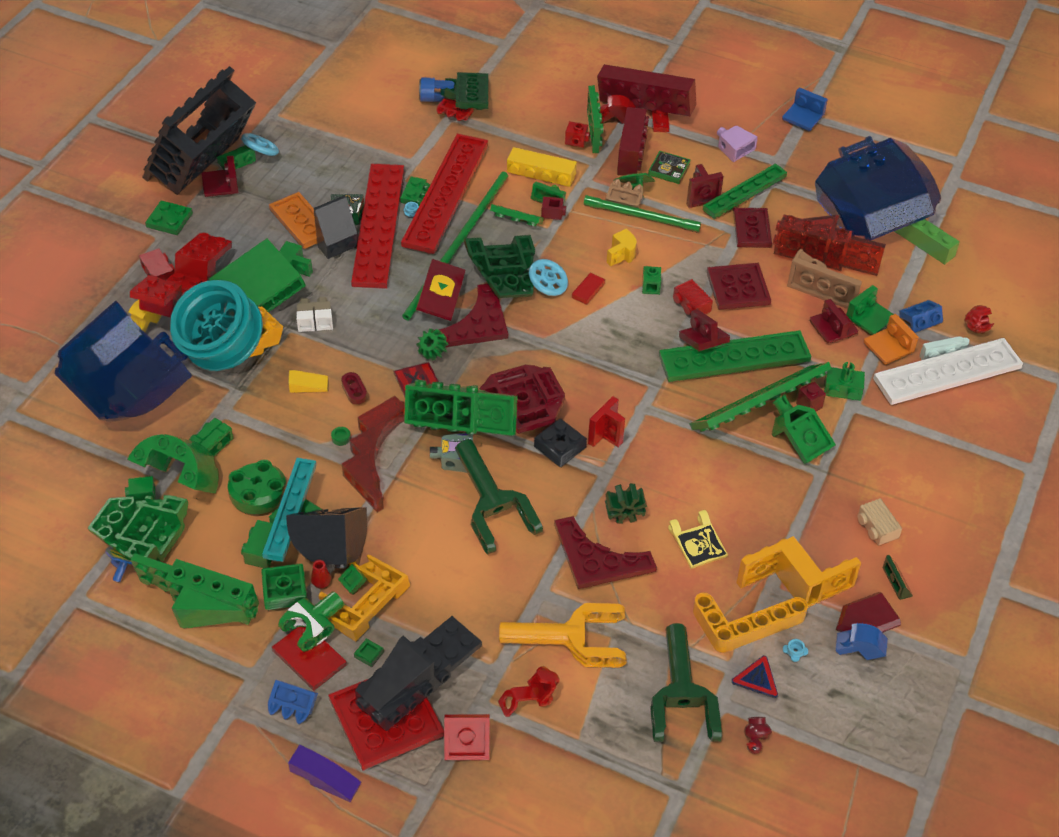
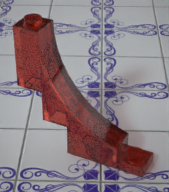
M396 396L357 417L358 429L361 434L350 439V450L354 456L341 463L343 477L377 513L384 509V496L380 488V478L376 471L377 455L386 437L399 424L404 422L405 402L400 401Z

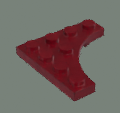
M488 283L477 285L478 296L476 303L466 317L449 327L439 329L442 334L446 335V341L449 344L446 347L508 339V330L499 298Z
M574 516L554 520V526L577 589L649 574L657 570L651 551L624 552V554L612 552L610 548L599 543L595 544L589 540Z

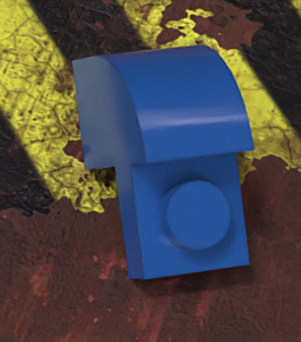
M852 624L851 630L837 633L836 652L842 655L859 651L866 660L885 657L888 638L872 625Z

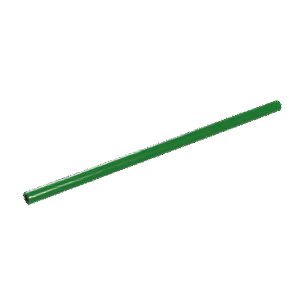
M506 172L500 173L441 258V262L449 264L464 242V239L467 238L508 178ZM423 286L403 313V319L409 321L416 312Z

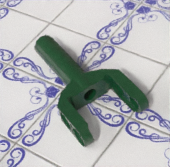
M466 439L458 443L455 451L480 496L470 525L485 553L488 555L496 551L495 538L485 518L512 508V505H515L529 532L533 535L543 532L541 521L528 497L514 490L498 489L474 442L471 439Z
M680 623L670 624L666 627L665 631L671 683L661 688L652 697L650 712L653 741H664V730L666 728L664 706L687 708L704 705L707 736L711 742H720L722 728L718 697L707 688L692 682L686 627Z

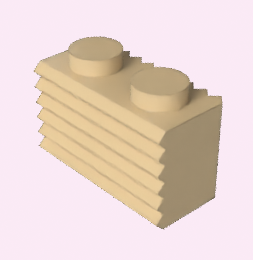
M881 498L860 506L857 516L858 521L866 527L869 537L875 540L877 545L900 537L902 527Z

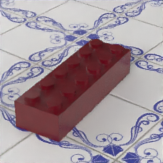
M606 64L603 65L597 75L600 102L608 103L609 96L623 95L629 98L636 108L657 110L691 117L697 105L696 83L693 78Z

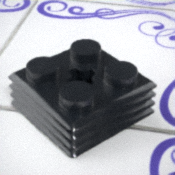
M561 418L534 437V447L559 467L565 465L587 447V438Z

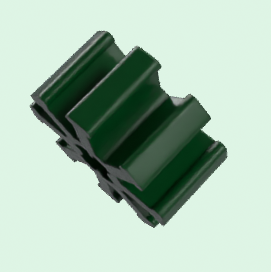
M630 483L627 490L624 491L622 485L619 484L615 486L616 493L607 491L605 494V504L610 520L615 517L616 523L622 524L625 517H629L630 523L637 521L636 514L645 516L647 503L644 490L642 488L637 490L636 484Z

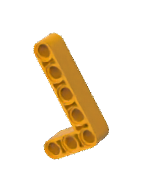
M703 592L695 597L693 614L713 648L718 652L725 653L801 624L805 620L808 603L801 597H794L728 622L713 597Z

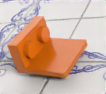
M894 314L889 318L887 329L864 338V343L887 365L913 353L919 337L897 314Z

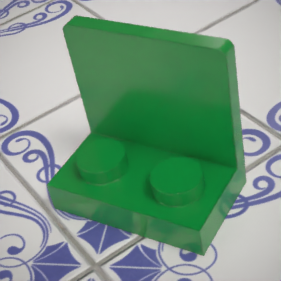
M871 285L849 302L846 314L852 322L871 335L886 328L890 316L894 315L876 302L878 288L874 285Z

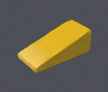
M289 370L288 383L290 393L328 392V376Z

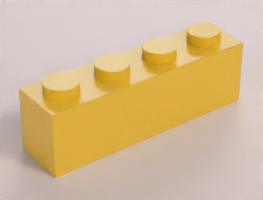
M513 147L507 158L508 173L571 187L576 176V161Z

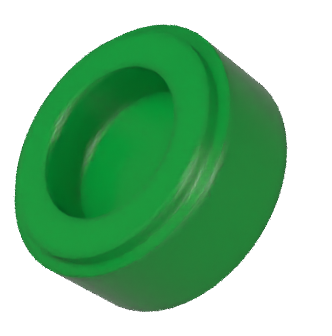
M337 427L331 432V439L335 445L343 446L350 442L351 434L348 428Z

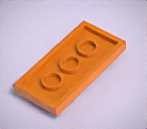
M300 192L269 204L270 211L303 249L317 244L314 209Z

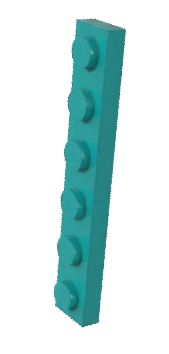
M296 458L262 553L263 559L284 562L291 541L287 530L286 515L301 512L317 466L315 460Z

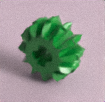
M429 328L428 333L423 331V336L418 337L420 342L416 344L419 348V354L428 360H436L437 356L442 358L441 353L447 352L444 347L449 345L446 341V335L442 334L438 329L434 331Z

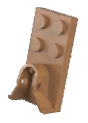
M800 249L792 260L787 287L822 300L832 299L836 305L848 309L849 302L859 295L862 281L827 269L824 263L810 257Z

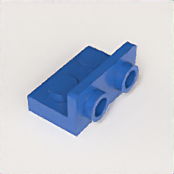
M930 300L899 311L900 318L911 323V330L914 333L943 322L942 306Z

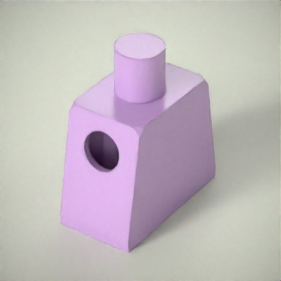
M734 126L729 130L721 127L717 131L719 136L718 147L732 162L756 150L758 137L739 126Z

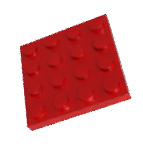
M361 682L328 695L329 701L362 771L444 737V730L428 698H425L398 723L385 731L365 711H362L355 702V690Z

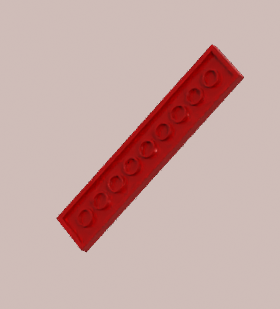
M456 134L401 241V247L435 254L488 147V140Z
M371 164L351 280L352 287L387 289L404 165Z

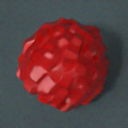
M974 306L965 315L964 321L967 328L974 333H985L994 325V323H989L988 315L992 314V312L986 306Z

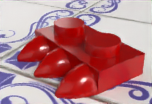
M444 98L437 106L436 111L438 114L445 113L448 118L456 117L457 121H466L474 112V108H456V100Z

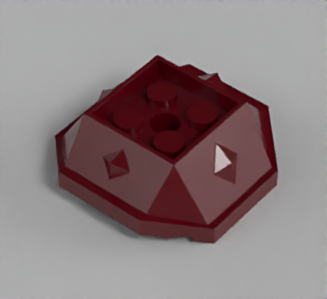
M525 364L491 374L480 387V390H485V392L517 396L516 433L518 434L555 423L565 400V393L551 367L541 368Z

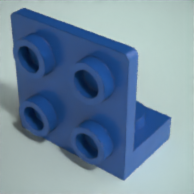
M799 87L796 90L794 104L783 115L782 120L811 131L825 115L828 99Z

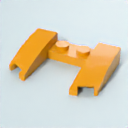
M369 554L367 555L369 562L359 566L354 561L349 566L351 564L355 565L373 586L352 608L345 605L328 619L338 631L355 642L370 628L368 622L392 598L398 599L410 587L408 575ZM321 591L318 596L319 600L325 598L327 594Z

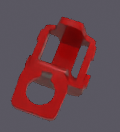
M541 666L527 681L529 686L513 687L504 691L498 703L505 717H510L516 710L519 701L536 700L539 706L549 705L553 701L552 693L560 682V678L556 672L549 670L546 666ZM508 696L513 698L509 709L506 707Z

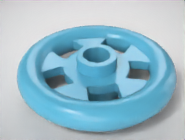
M244 133L241 136V140L246 146L259 153L269 156H275L279 153V149L274 143L261 136L251 133Z
M540 259L531 265L529 269L530 280L541 293L549 296H558L566 291L568 277L564 269L556 262ZM536 270L541 271V274H536ZM556 283L559 288L555 289L553 285Z

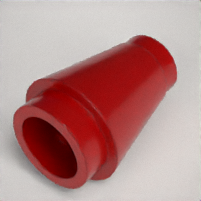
M317 560L313 563L311 583L316 588L322 589L331 582V575L325 562Z

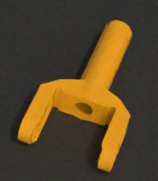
M584 603L573 612L571 618L564 624L500 622L499 641L500 643L565 645L570 650L573 658L584 667H623L627 663L624 651L618 648L585 647V623H617L625 618V607L621 604Z

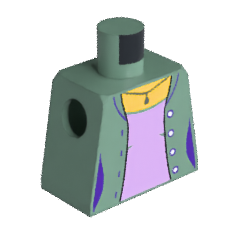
M459 433L442 436L441 447H430V458H441L443 470L467 473L455 451V447L463 440L471 439L473 441V434Z

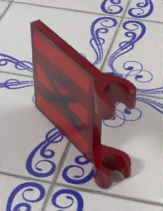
M429 362L394 371L404 397L405 385L415 383V380H426L427 384L439 382Z

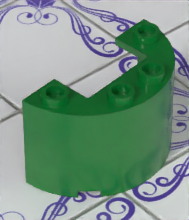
M166 434L154 435L141 441L132 450L127 459L142 467L150 465L165 472L171 459H177L185 463L178 483L194 490L216 494L219 472L218 468H216L214 457L206 447L195 441Z

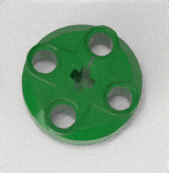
M259 460L256 463L248 464L232 471L228 476L227 487L229 498L235 508L247 514H264L280 506L287 485L285 475L279 468L272 465L269 460Z

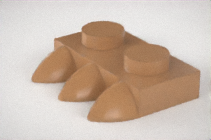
M616 179L611 183L605 200L639 208L643 198V187L639 184L632 190L631 183L627 182L621 188L620 180Z

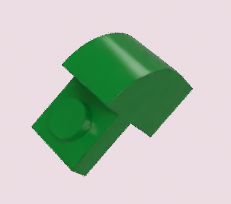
M286 241L279 252L299 274L310 277L313 273L311 259L303 257L301 245Z

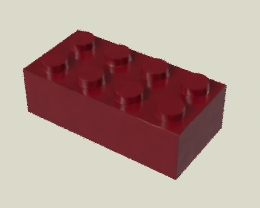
M627 107L619 147L617 175L625 176L637 174L638 171H641L642 161L640 160H643L646 145L645 139H647L648 129L645 127L648 126L649 116H646L647 109Z

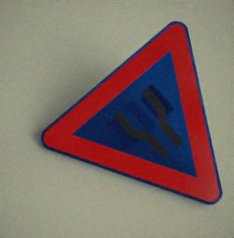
M767 656L760 657L732 678L731 683L772 698L778 697Z

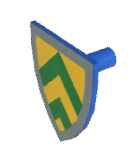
M108 547L105 553L112 559L111 564L117 568L113 580L121 582L127 565L132 564V562L112 547Z

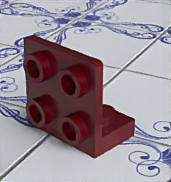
M227 156V163L224 164L225 170L202 172L205 197L239 193L234 156Z

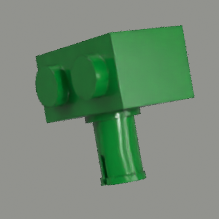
M845 362L842 369L831 367L832 369L826 371L824 379V392L826 396L861 401L864 391L865 372L855 371V365L851 362L848 368V362Z

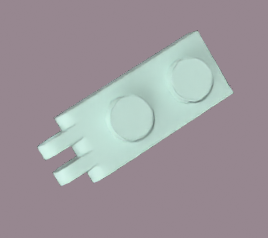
M958 336L924 343L920 358L925 360L968 347L970 340Z

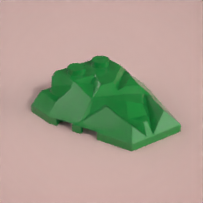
M164 495V499L153 500L152 496H145V500H135L134 497L109 498L88 526V530L129 560L136 553L157 561H163L184 531L183 519L187 515L189 502L187 499L172 495Z

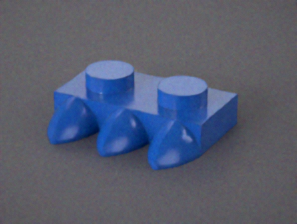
M275 680L268 700V711L272 715L282 705V716L286 720L296 710V721L298 724H301L312 713L318 693Z

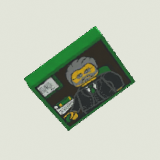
M659 151L648 170V175L680 184L690 165L691 159Z

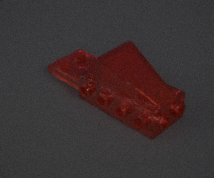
M784 214L782 220H778L775 230L778 233L775 234L773 244L775 245L773 254L794 259L797 252L802 249L810 257L824 263L827 268L842 271L844 267L878 276L886 244L851 236L852 231L837 228L839 215L801 219Z

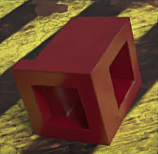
M543 196L541 217H544L543 221L545 219L562 220V216H566L567 206L564 205V198Z

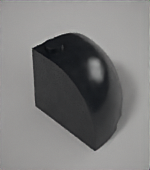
M367 507L341 508L328 512V509L306 512L305 515L304 512L286 515L290 540L298 552L310 561L322 560L326 565H335V568H346L347 564L356 561L361 555L367 532Z

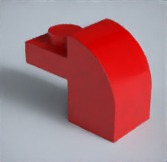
M623 95L609 96L608 104L600 107L599 113L602 114V123L616 116L623 124L627 107L636 108V106L629 98Z

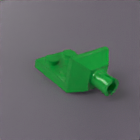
M786 395L772 402L780 415L774 421L773 437L785 432L804 464L836 445L813 408L802 405L793 407Z

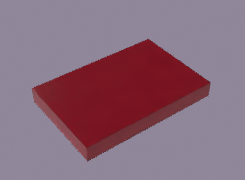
M733 208L737 247L772 248L768 208Z

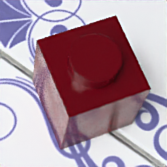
M814 381L799 388L796 404L818 411L823 408L826 393Z

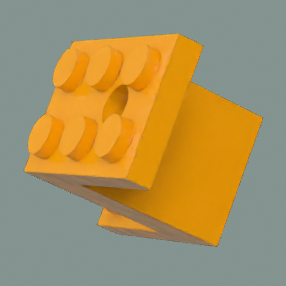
M792 536L788 539H781L777 544L770 547L766 546L759 552L744 556L741 559L736 583L742 589L776 574L793 598L801 597L805 599L809 608L854 587L861 562L857 557L850 560L846 559L833 568L828 567L821 572L797 539Z

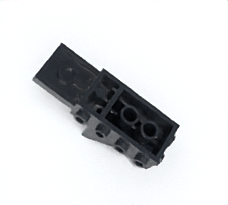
M453 616L448 618L424 639L419 637L416 641L410 642L403 635L382 667L378 668L367 681H362L357 686L355 702L377 725H380L387 731L451 677V672L482 647V641Z

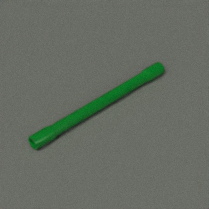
M588 195L584 198V205L674 225L695 232L700 231L701 222L660 214Z

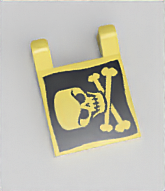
M706 510L699 511V516H697L701 526L681 531L677 519L669 521L668 529L677 541L690 569L728 557Z

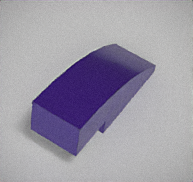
M300 744L288 762L290 772L310 780V785L348 802H351L361 785V781L348 771Z

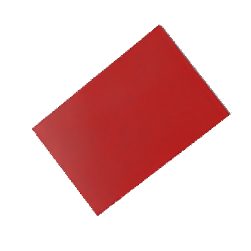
M297 627L273 645L272 651L314 691L347 665V661L325 640L308 651H302L297 646V643L303 636L302 634L306 628Z

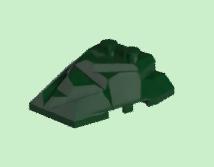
M531 235L514 236L511 244L484 246L482 238L464 239L468 256L498 298L533 295L534 285L529 277V269L534 263L535 247Z

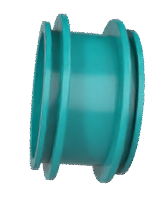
M212 280L193 286L181 296L171 315L170 332L175 346L183 354L187 355L196 366L209 371H221L241 364L254 352L260 341L263 321L257 305L247 297L239 286L229 281Z

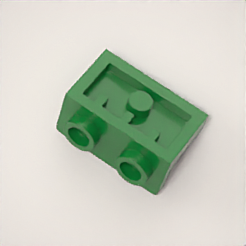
M246 145L217 157V163L224 170L227 156H234L235 169L256 161L255 150L248 148Z

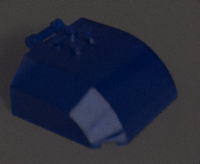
M868 136L865 137V140L847 147L838 148L841 157L830 161L815 181L818 202L849 238H854L856 235L863 236L865 240H874L933 216L936 212L937 204L941 201V195L935 179L924 162L907 144L893 138H888L875 144L872 137Z
M114 301L58 351L59 364L55 368L54 373L99 420L122 421L146 414L161 405L192 377V374L181 362L185 361L188 356L175 346L170 336L166 332H161L152 340L131 319L117 301ZM165 344L175 354L170 357L160 345Z

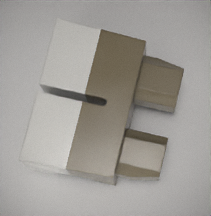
M319 297L317 302L311 303L308 298L300 299V303H297L298 332L315 331L314 317L317 331L333 330L330 301L326 297Z

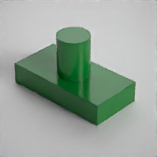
M536 181L533 183L531 199L542 203L543 196L564 198L565 202L566 192L560 190L557 185L548 186Z

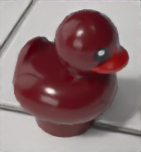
M749 717L748 724L744 728V734L750 738L746 746L752 754H758L762 750L763 746L759 739L765 740L772 733L771 727L766 723V717Z

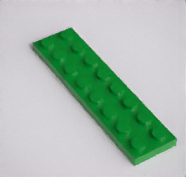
M801 330L734 339L728 343L701 351L696 350L692 346L659 350V357L668 382L811 362L812 358Z
M829 362L809 365L689 423L692 430L699 429L700 432L708 429L709 431L720 427L719 423L730 422L738 414L741 416L751 412L750 408L761 407L769 399L772 401L780 398L781 393L792 392L796 390L798 385L809 384L812 378L817 379L825 376L826 371L832 369Z

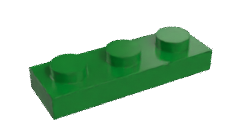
M491 204L490 211L495 212V216L502 218L505 215L511 216L510 220L520 222L521 219L526 220V224L531 226L542 224L544 217Z

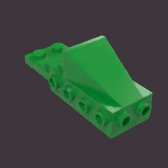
M415 380V383L405 385L404 423L413 424L414 427L428 426L430 429L435 430L443 428L450 432L465 431L466 434H476L479 431L509 436L516 435L517 396L485 392V390H478V385L461 387L460 384H449V386H443V382L427 384L426 380Z
M136 553L131 558L140 582L146 585L153 584L163 591L170 592L174 601L172 610L180 628L185 629L231 622L249 625L251 619H254L257 615L259 601L254 586L251 583L176 559L173 565H169Z

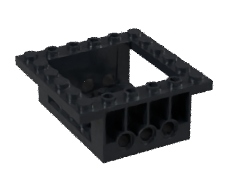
M229 66L225 70H220L215 79L211 78L207 82L205 88H199L193 98L189 97L185 101L183 107H177L171 117L167 116L163 120V127L158 131L159 136L154 141L155 146L151 149L152 154L147 159L148 164L143 169L145 172L142 178L147 182L155 176L178 195L217 160L218 156L222 155L240 138L257 102L231 81L235 71ZM204 103L205 108L201 111V117L197 120L196 125H191L186 130V134L182 132L177 126ZM206 129L210 131L205 140L201 139L198 143L194 142Z

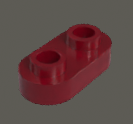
M354 372L344 374L341 382L348 400L352 404L357 405L364 403L367 400V390L360 376Z

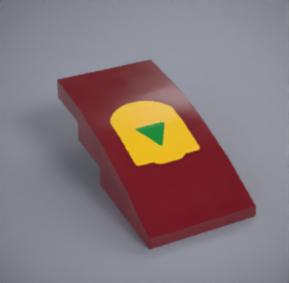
M432 259L416 310L451 321L466 270Z

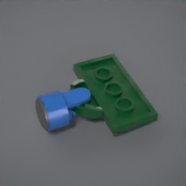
M457 72V79L445 78V80L421 77L419 80V100L421 102H439L444 98L456 100V108L488 109V73Z

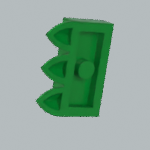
M411 176L400 198L401 203L415 202L420 206L431 184L427 183V179Z

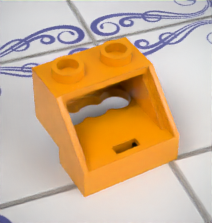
M262 306L258 308L262 315L263 334L256 349L249 357L263 354L264 348L279 345L284 326Z

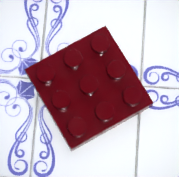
M759 262L707 267V276L718 310L771 305V297Z

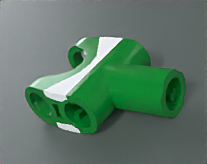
M334 591L315 606L308 598H303L290 607L280 618L278 627L284 632L296 627H305L306 630L299 639L297 646L302 651H308L332 634L335 626L328 619L344 607L345 604Z

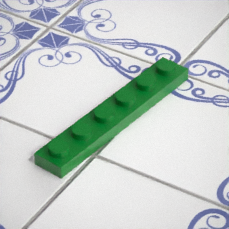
M775 163L704 204L703 211L715 219L786 178L787 171Z

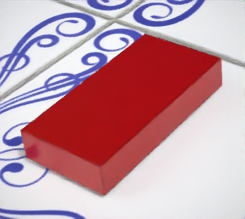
M590 272L573 291L572 298L587 305L603 287L605 279Z

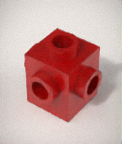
M569 121L565 131V144L584 148L586 141L589 142L590 139L588 125Z

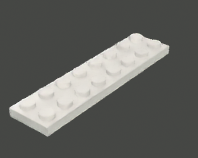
M1005 338L878 372L874 374L873 379L890 405L1021 369L1023 362Z

